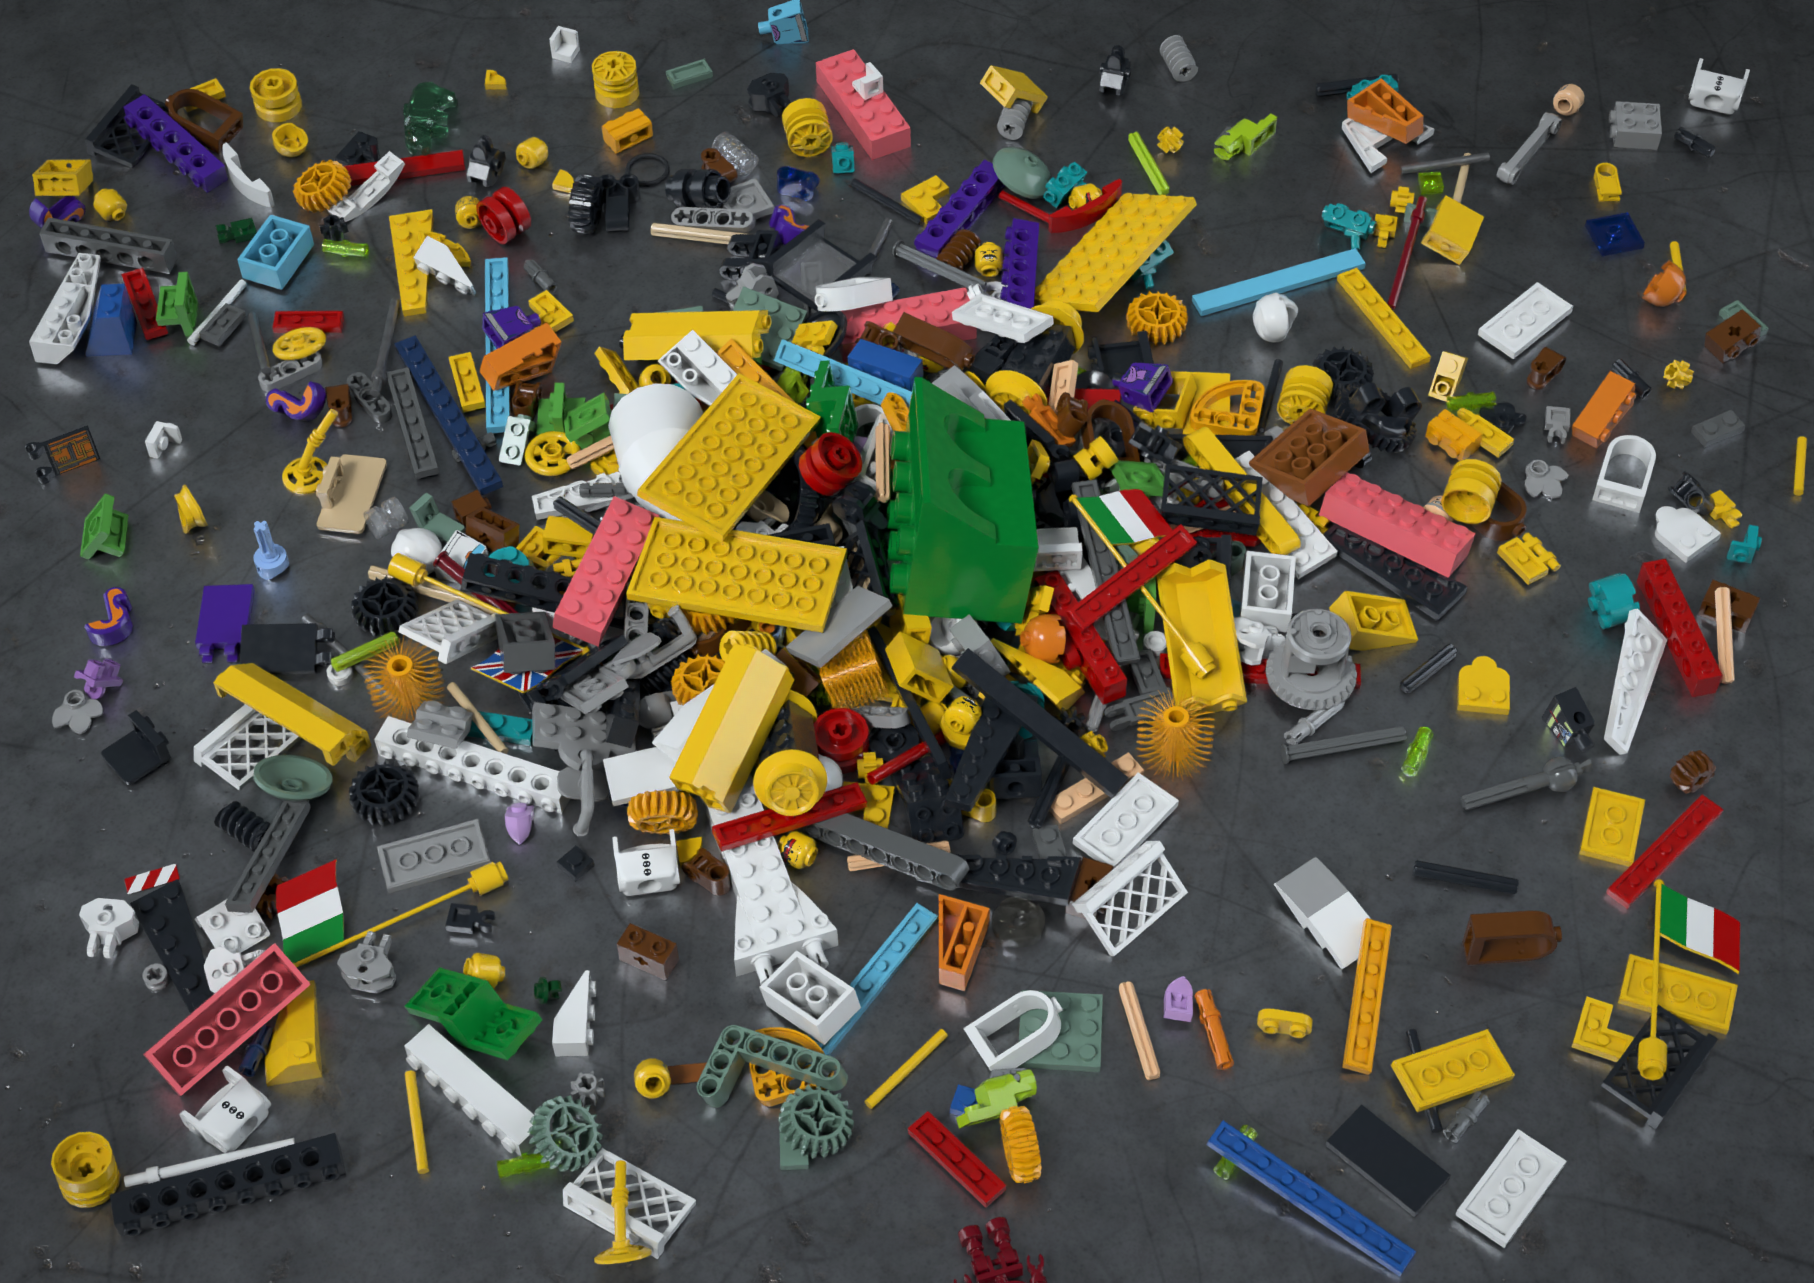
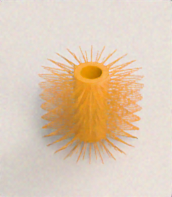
M868 632L864 633L863 636H857L856 638L860 639H854L855 642H850V645L843 648L841 652L837 653L819 669L825 693L827 691L828 698L830 696L831 704L834 703L832 708L838 705L834 709L839 708L844 703L848 702L849 704L853 701L856 703L863 698L864 700L868 699L869 696H873V693H883L884 690H888L887 686H885L887 683L883 679L880 660L874 650V646L872 647L871 639H868L870 637L867 636Z
M403 642L400 654L395 643L397 655L395 652L394 655L393 653L389 656L386 654L389 660L387 658L385 660L388 663L382 660H374L385 666H367L382 669L381 671H372L365 675L380 673L382 675L375 678L370 676L366 678L365 682L367 683V681L369 682L373 679H383L379 683L374 682L367 685V689L369 686L372 689L376 685H384L380 689L371 691L372 701L373 698L375 701V699L377 700L381 696H388L381 702L372 703L373 706L374 704L375 706L376 704L377 706L381 705L384 701L387 702L389 699H392L389 704L378 709V711H381L383 708L386 709L395 701L396 704L392 708L390 707L388 712H392L393 709L395 710L394 707L397 705L398 709H396V712L398 713L399 711L400 713L399 708L401 709L402 706L401 718L404 711V715L406 713V719H408L410 709L414 720L412 706L416 713L415 708L418 709L421 705L420 703H423L422 701L426 699L424 696H441L424 692H431L432 690L433 692L436 690H440L438 692L443 691L444 687L429 689L427 687L433 684L435 686L441 685L444 681L442 679V681L440 680L435 683H426L430 679L433 681L440 676V673L439 675L437 673V676L434 674L431 678L425 677L427 674H432L439 670L438 662L436 661L435 663L434 661L429 666L421 665L428 660L437 659L436 656L435 658L431 656L425 661L417 662L423 656L431 653V650L424 655L422 654L421 657L413 659L417 654L419 655V652L425 646L419 651L417 650L413 656L411 654L413 650L411 649L410 654L408 653L407 656L408 644L406 651L404 647L402 655ZM427 667H433V668H434L433 670L431 669L429 672H424V671H423V670H425ZM381 690H387L382 695L375 694L376 692L378 693Z
M1156 700L1165 709L1163 711L1159 707L1157 708L1162 714L1150 709L1148 710V708H1140L1156 714L1157 718L1154 715H1138L1155 721L1146 722V720H1140L1137 722L1154 726L1151 728L1138 727V731L1148 730L1153 732L1149 735L1144 733L1137 734L1139 738H1146L1147 736L1153 740L1147 742L1138 740L1136 741L1137 744L1140 743L1142 745L1143 743L1145 745V743H1149L1154 746L1138 748L1137 750H1153L1156 748V751L1138 755V757L1160 753L1158 756L1150 759L1152 761L1157 757H1163L1152 766L1154 767L1157 763L1159 764L1162 760L1166 759L1163 763L1164 765L1169 761L1168 766L1171 767L1170 763L1173 762V774L1174 762H1176L1177 768L1180 761L1184 765L1182 760H1185L1188 766L1190 765L1193 769H1196L1188 762L1187 758L1202 766V764L1193 760L1189 755L1205 760L1206 758L1200 757L1193 752L1211 754V752L1201 751L1195 747H1213L1211 746L1212 744L1203 745L1197 742L1200 740L1211 742V740H1214L1213 738H1201L1197 735L1202 733L1213 735V731L1209 732L1207 730V732L1199 730V728H1214L1215 726H1212V724L1202 725L1198 724V722L1215 719L1210 717L1209 719L1207 717L1206 719L1194 718L1202 714L1213 713L1212 711L1191 715L1193 712L1201 709L1199 707L1188 713L1187 711H1190L1194 705L1199 703L1198 701L1188 709H1185L1186 704L1183 708L1182 703H1179V706H1177L1176 702V706L1172 704L1171 707V704L1169 706L1166 700L1165 702L1169 707L1167 709L1163 703L1161 704Z

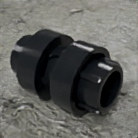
M680 169L675 175H671L667 179L665 192L668 200L674 202L678 208H718L721 203H726L729 199L731 186L729 180L725 176H721L715 169Z

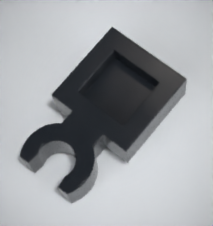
M451 903L445 927L450 932L473 934L474 927L482 932L489 933L493 930L491 923H484V921L488 919L495 920L496 917L492 910H484L478 913V907L475 905Z

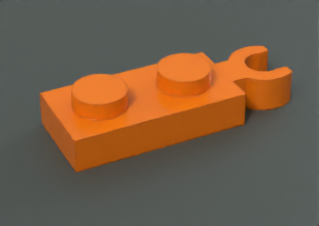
M1037 393L1032 398L1029 395L1026 396L1022 403L1026 409L1031 411L1029 416L1055 439V444L1066 445L1068 448L1072 447L1076 440L1074 437L1069 438L1060 433L1057 427L1058 417L1049 405L1044 406L1042 398Z

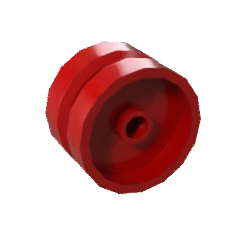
M501 187L492 194V197H486L476 205V211L483 227L500 244L508 243L515 238L516 234H522L531 227V217L526 205L509 187Z
M828 432L817 439L801 455L799 469L805 482L813 490L822 495L833 496L841 492L848 483L859 475L862 471V459L859 451L848 438L839 433Z
M836 708L821 714L815 721L814 730L818 754L834 760L840 767L842 774L856 771L857 759H864L863 753L869 752V729L866 720L858 712L851 709Z

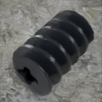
M681 653L643 677L640 682L650 695L655 694L656 690L661 692L664 690V684L667 686L672 684L671 678L674 676L675 669L679 668L680 662L687 663V658Z
M233 801L228 806L222 808L214 820L216 827L221 828L222 831L228 833L229 836L235 838L238 842L243 843L245 847L250 848L253 852L257 849L271 824L267 821L264 822L262 817L256 816V813L249 811L247 807L241 806V803L238 801Z

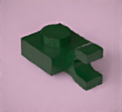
M252 218L230 222L231 227L225 224L215 225L220 244L235 239L236 243L250 241L257 233Z

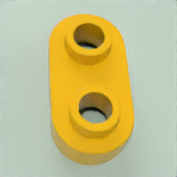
M1270 1008L1262 1009L1258 1012L1257 1026L1265 1033L1289 1034L1294 1038H1303L1312 1032L1313 1020L1306 1014Z

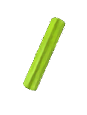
M389 632L332 658V668L336 672L344 670L375 654L377 655V653L379 654L392 648V646L394 647L395 643L398 645L399 638L395 632Z

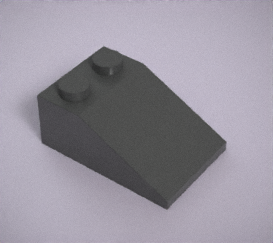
M545 611L495 614L500 657L504 673L521 674L524 671L543 673L555 669V641Z

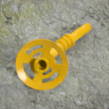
M330 409L318 428L313 429L310 437L307 438L308 443L302 457L293 460L285 467L282 479L285 487L291 492L297 494L316 492L317 485L321 484L323 471H318L314 463H319L323 469L324 466H327V463L320 458L313 457L315 449L320 447V444L326 438L325 433L338 416L336 410ZM289 474L294 475L295 479L297 480L296 484H293L289 480ZM317 478L319 479L317 482L311 485L304 486V484L311 483L315 481Z
M623 1160L615 1163V1187L612 1189L611 1206L614 1208L615 1240L612 1241L613 1247L594 1257V1263L630 1262L652 1254L650 1248L630 1244V1239L626 1238L625 1208L628 1206L629 1190L626 1188V1162Z

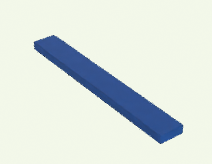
M1224 1120L1208 1140L1207 1146L1399 1277L1415 1255L1416 1251Z

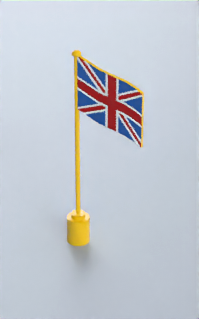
M397 553L390 561L388 574L414 587L427 581L495 613L510 614L428 577L426 565L406 555ZM552 633L555 641L554 670H548L543 673L535 671H524L521 674L504 673L499 649L488 659L471 667V670L524 694L534 689L539 683L544 682L562 665L581 654L584 655L590 649L588 646L582 647Z

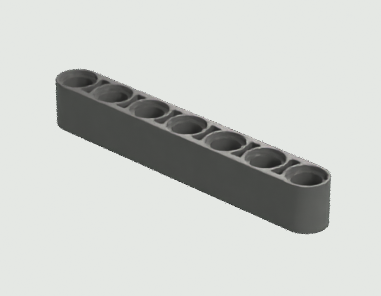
M847 813L802 827V830L812 838L853 854L861 855L863 858L949 891L956 889L969 871L967 862L957 855Z

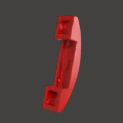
M1119 178L1102 187V196L1073 211L1068 206H1065L1050 214L1048 231L1050 233L1069 232L1100 220L1107 213L1108 209L1120 199L1122 180Z

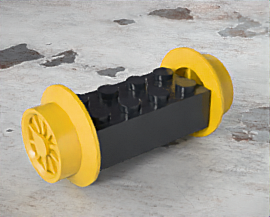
M1050 300L1042 305L1031 308L1032 310L1053 316L1054 324L1044 330V332L1031 338L1028 342H1017L1001 371L993 373L988 378L985 385L986 394L1003 412L1004 403L1012 400L1029 415L1031 411L1024 407L1022 401L1028 395L1032 398L1035 393L1042 398L1043 405L1047 406L1054 364L1069 361L1072 354L1076 353L1084 342V333L1081 328L1082 319L1071 305L1059 300Z
M792 690L789 691L759 753L760 765L755 772L753 780L754 791L760 802L785 816H796L809 811L821 799L827 787V773L819 760L814 723L817 720L816 710L809 699Z

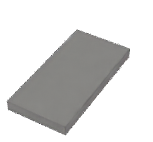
M857 586L830 609L823 633L805 630L789 643L786 648L790 654L821 668L892 607L890 599Z
M479 819L377 846L388 893L469 872L490 863Z

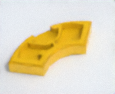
M419 231L420 246L426 237L429 236L446 245L460 267H470V257L459 243L455 244L446 239L445 235L439 233Z

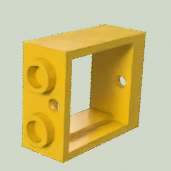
M91 159L47 160L32 174L35 196H79L94 181Z
M1170 371L1173 383L1165 394L1180 395L1175 410L1155 409L1152 413L1134 406L1133 413L1153 428H1156L1158 425L1162 428L1182 429L1197 389L1192 372Z
M896 594L899 606L895 608L896 614L890 616L889 627L892 630L893 639L901 631L929 644L932 629L929 617L903 614L902 594Z

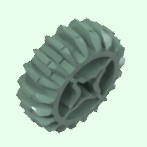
M808 1084L805 1087V1092L797 1088L794 1095L789 1094L787 1096L786 1102L781 1105L778 1121L781 1123L779 1131L784 1133V1142L792 1141L791 1150L799 1147L801 1148V1156L808 1151L811 1153L812 1159L816 1157L817 1153H820L824 1159L827 1157L828 1152L835 1155L839 1148L843 1149L852 1135L851 1131L854 1126V1120H852L853 1110L847 1109L849 1105L848 1100L840 1101V1093L833 1095L831 1090L823 1091L820 1086L813 1090ZM830 1131H834L829 1135L820 1136L823 1133H830Z
M560 1095L553 1099H548L535 1110V1115L529 1121L533 1126L529 1128L528 1133L534 1136L530 1139L529 1144H535L537 1147L533 1154L540 1153L543 1156L541 1163L549 1161L550 1169L558 1167L560 1172H565L568 1169L570 1172H574L579 1168H584L596 1158V1152L602 1146L599 1141L603 1137L597 1130L601 1128L602 1124L595 1123L594 1119L597 1114H590L588 1112L590 1105L582 1107L581 1099L573 1101L571 1095L562 1098ZM553 1117V1130L550 1132V1120ZM581 1135V1147L578 1150V1145H580L579 1136Z

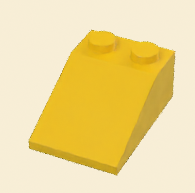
M1344 591L1329 607L1331 612L1336 613L1346 621L1351 630L1349 649L1365 651L1411 644L1418 641L1404 599Z

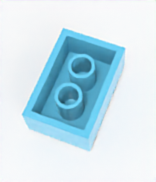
M270 214L237 259L242 278L282 290L314 246L310 226Z

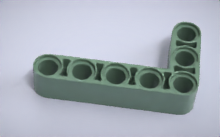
M730 1025L722 1031L696 1087L697 1092L709 1106L717 1108L724 1105L728 1100L745 1062L831 1091L841 1090L847 1084L848 1075L834 1057L738 1025ZM740 1039L738 1043L732 1045L735 1040ZM764 1046L762 1051L756 1053L760 1047ZM788 1054L786 1059L780 1061L782 1056ZM812 1062V1065L809 1068L804 1069L806 1064ZM728 1063L726 1068L721 1069L724 1064ZM832 1071H837L835 1075L828 1077ZM716 1087H717V1089L715 1090V1092H713L712 1094H709V1092H710L713 1088H716Z

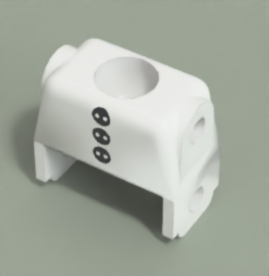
M1700 58L1688 98L1690 104L1694 107L1728 115L1733 114L1738 110L1750 70L1746 69L1743 79L1701 69L1703 59Z
M669 829L671 844H648L622 851L619 850L617 836L612 837L619 892H623L626 896L672 891L677 887V884H680L674 829Z
M229 1066L222 1070L229 1084L213 1095L195 1117L186 1110L179 1114L184 1125L191 1132L224 1153L235 1151L267 1118L268 1108L271 1106L270 1101L264 1094L250 1085L243 1076Z

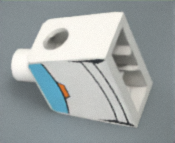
M458 530L455 531L441 551H447L448 556L464 569L469 553H481L489 557L488 549L485 545ZM434 567L438 579L458 583L441 568Z

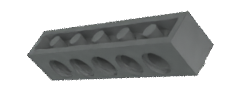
M49 217L39 232L45 251L72 257H77L78 253L100 255V262L139 269L143 268L144 270L170 274L178 259L172 239Z

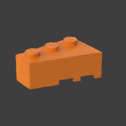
M1382 78L1347 100L1348 118L1405 144L1423 133V115Z
M545 323L485 355L480 367V373L493 391L514 385L518 380L524 382L552 373L561 346V340L549 324Z
M1610 371L1572 425V436L1596 449L1602 442L1605 443L1614 427L1634 405L1637 395L1635 393V383Z
M939 894V984L965 991L989 927L990 908Z

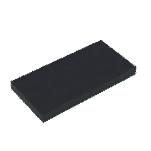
M1362 1104L1334 1132L1325 1144L1326 1147L1413 1217L1435 1196L1451 1176Z

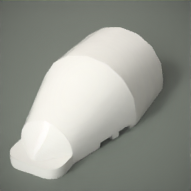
M655 383L637 388L622 397L611 412L608 426L626 490L646 510L658 514L660 518L682 521L638 497L637 491L703 415V411L698 401L689 391L671 384Z

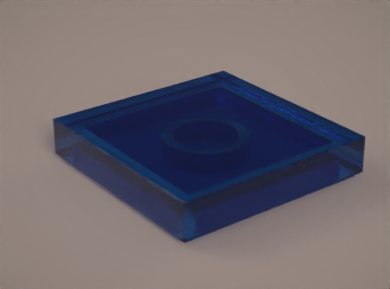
M1628 212L1586 220L1585 227L1601 256L1644 248L1645 242Z

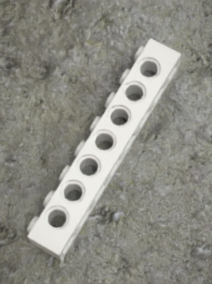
M388 716L374 739L378 754L386 759L393 758L402 761L408 766L426 769L432 774L439 773L448 776L454 781H463L475 788L493 791L502 797L508 796L518 799L521 803L539 806L548 812L554 811L562 814L570 798L561 795L557 789V776L560 771L464 740L457 749L407 738L408 727L412 723Z

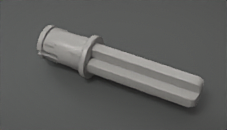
M1345 701L1333 708L1315 710L1306 718L1299 719L1298 724L1284 734V738L1291 736L1286 742L1289 745H1295L1305 737L1312 736L1315 733V729L1344 707Z

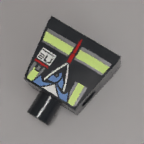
M1574 687L1555 695L1542 716L1544 722L1562 746L1568 747L1576 743L1581 753L1593 748L1595 744L1591 740L1589 733L1594 727L1595 722L1578 689Z

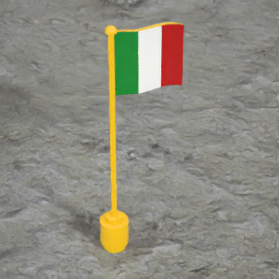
M1139 489L1121 490L1097 497L1077 498V495L1069 497V502L1075 504L1123 568L1127 564L1113 546L1132 545L1149 539L1164 537L1172 531V528L1144 492ZM1142 586L1140 590L1184 645L1181 649L1183 654L1180 656L1182 661L1192 674L1198 676L1200 680L1208 676L1216 669V666L1213 664V658L1200 642L1195 644L1191 641L1188 643L1147 589Z
M337 859L277 885L276 909L283 937V953L297 968L365 937L368 931H379L469 889L473 893L478 891L480 896L503 886V883L509 880L501 861L497 863L490 862L470 872L471 877L467 879L469 884L344 940V918L336 882Z
M1661 879L1654 881L1656 904L1650 1037L1640 1041L1638 1046V1070L1641 1076L1648 1080L1662 1078L1667 1069V1044L1656 1037L1660 936L1685 950L1719 962L1737 974L1740 972V922L1721 910L1687 898L1665 886L1664 881Z

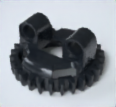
M1375 383L1360 384V386L1353 384V386L1348 385L1346 388L1344 387L1337 397L1335 409L1339 419L1366 429L1368 444L1372 446V449L1375 447L1380 451L1385 449L1387 453L1404 451L1417 436L1415 434L1417 429L1414 428L1416 423L1412 421L1421 410L1422 403L1411 387L1402 388L1397 393L1394 392L1390 397L1386 392L1384 393L1382 389L1378 388ZM1382 412L1386 416H1379L1378 414ZM1364 418L1368 419L1380 427L1381 431L1379 434L1362 424V420Z
M802 450L796 451L778 475V483L776 484V498L783 502L789 510V519L786 522L789 526L787 531L814 526L825 512L824 501L821 498L833 499L843 493L842 490L833 496L822 495L805 482L799 469V459L805 452ZM793 481H798L797 498L793 502L791 501ZM778 521L777 526L779 527L783 523Z
M1075 459L1054 462L1050 466L1048 479L1041 476L1040 483L1034 482V488H1032L1036 489L1034 512L1036 529L1060 528L1052 523L1046 524V517H1052L1062 522L1064 528L1076 527L1078 540L1083 544L1084 537L1075 504L1073 502L1070 503L1069 499H1066L1063 502V510H1061L1055 494L1072 490L1071 486L1074 482L1089 481L1085 474L1080 475ZM1103 480L1097 482L1100 496L1110 494V487H1104L1105 481Z

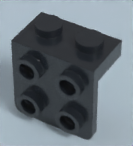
M137 710L128 715L134 730L101 752L103 759L127 785L133 784L171 758L166 746L169 744L166 736L161 731L157 733L154 730L155 726L148 716L143 717Z

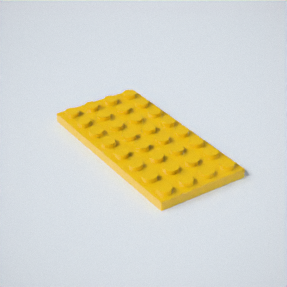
M1123 194L1108 209L1107 213L1096 222L1095 226L1083 236L1080 242L1071 249L1064 259L1060 260L1058 265L1035 287L1034 306L1042 305L1050 300H1059L1071 305L1075 310L1099 312L1197 205L1195 198Z
M738 373L639 487L637 496L722 542L818 426L821 416Z
M654 517L626 593L627 600L668 607L679 605L680 609L823 633L847 558V548L738 530H731L721 542L684 521Z

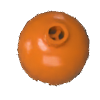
M1669 260L1661 267L1664 270L1663 273L1655 274L1643 293L1645 296L1642 299L1656 307H1666L1674 301L1679 303L1686 294V291L1683 290L1686 285L1685 274L1676 264Z
M1043 614L1030 619L1024 631L1020 634V643L1027 654L1048 664L1059 663L1060 660L1056 659L1058 655H1063L1066 641L1064 626H1059L1058 620H1062L1057 614Z

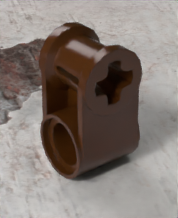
M707 148L702 151L701 159L703 165L701 169H715L721 176H725L730 183L737 180L736 169L717 149Z
M866 321L861 337L855 341L857 344L860 339L884 347L888 343H895L890 349L902 352V346L893 332L870 321Z
M1544 347L1531 363L1532 371L1527 377V384L1533 389L1540 390L1545 388L1560 373L1567 358L1548 347Z
M520 380L517 381L512 398L514 417L521 414L532 417L531 421L534 420L539 399H542L543 388L541 382L527 384Z
M349 384L325 387L329 410L334 409L338 412V416L332 424L336 427L349 425L352 422V401Z
M1067 392L1060 396L1056 407L1057 427L1064 436L1069 438L1075 437L1088 420V403L1086 400L1075 399Z
M699 848L697 855L690 862H685L681 867L689 879L697 882L713 895H725L731 889L728 866L704 848Z

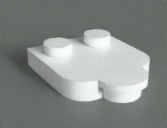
M1664 506L1656 512L1657 527L1655 537L1685 563L1720 538L1721 533L1689 508H1679L1676 510L1673 507Z

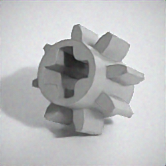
M591 1071L590 1074H582L580 1072L577 1080L570 1082L571 1088L574 1090L571 1092L573 1101L581 1099L582 1107L591 1104L596 1106L599 1097L605 1096L604 1089H602L604 1086L603 1078L596 1079L594 1071Z

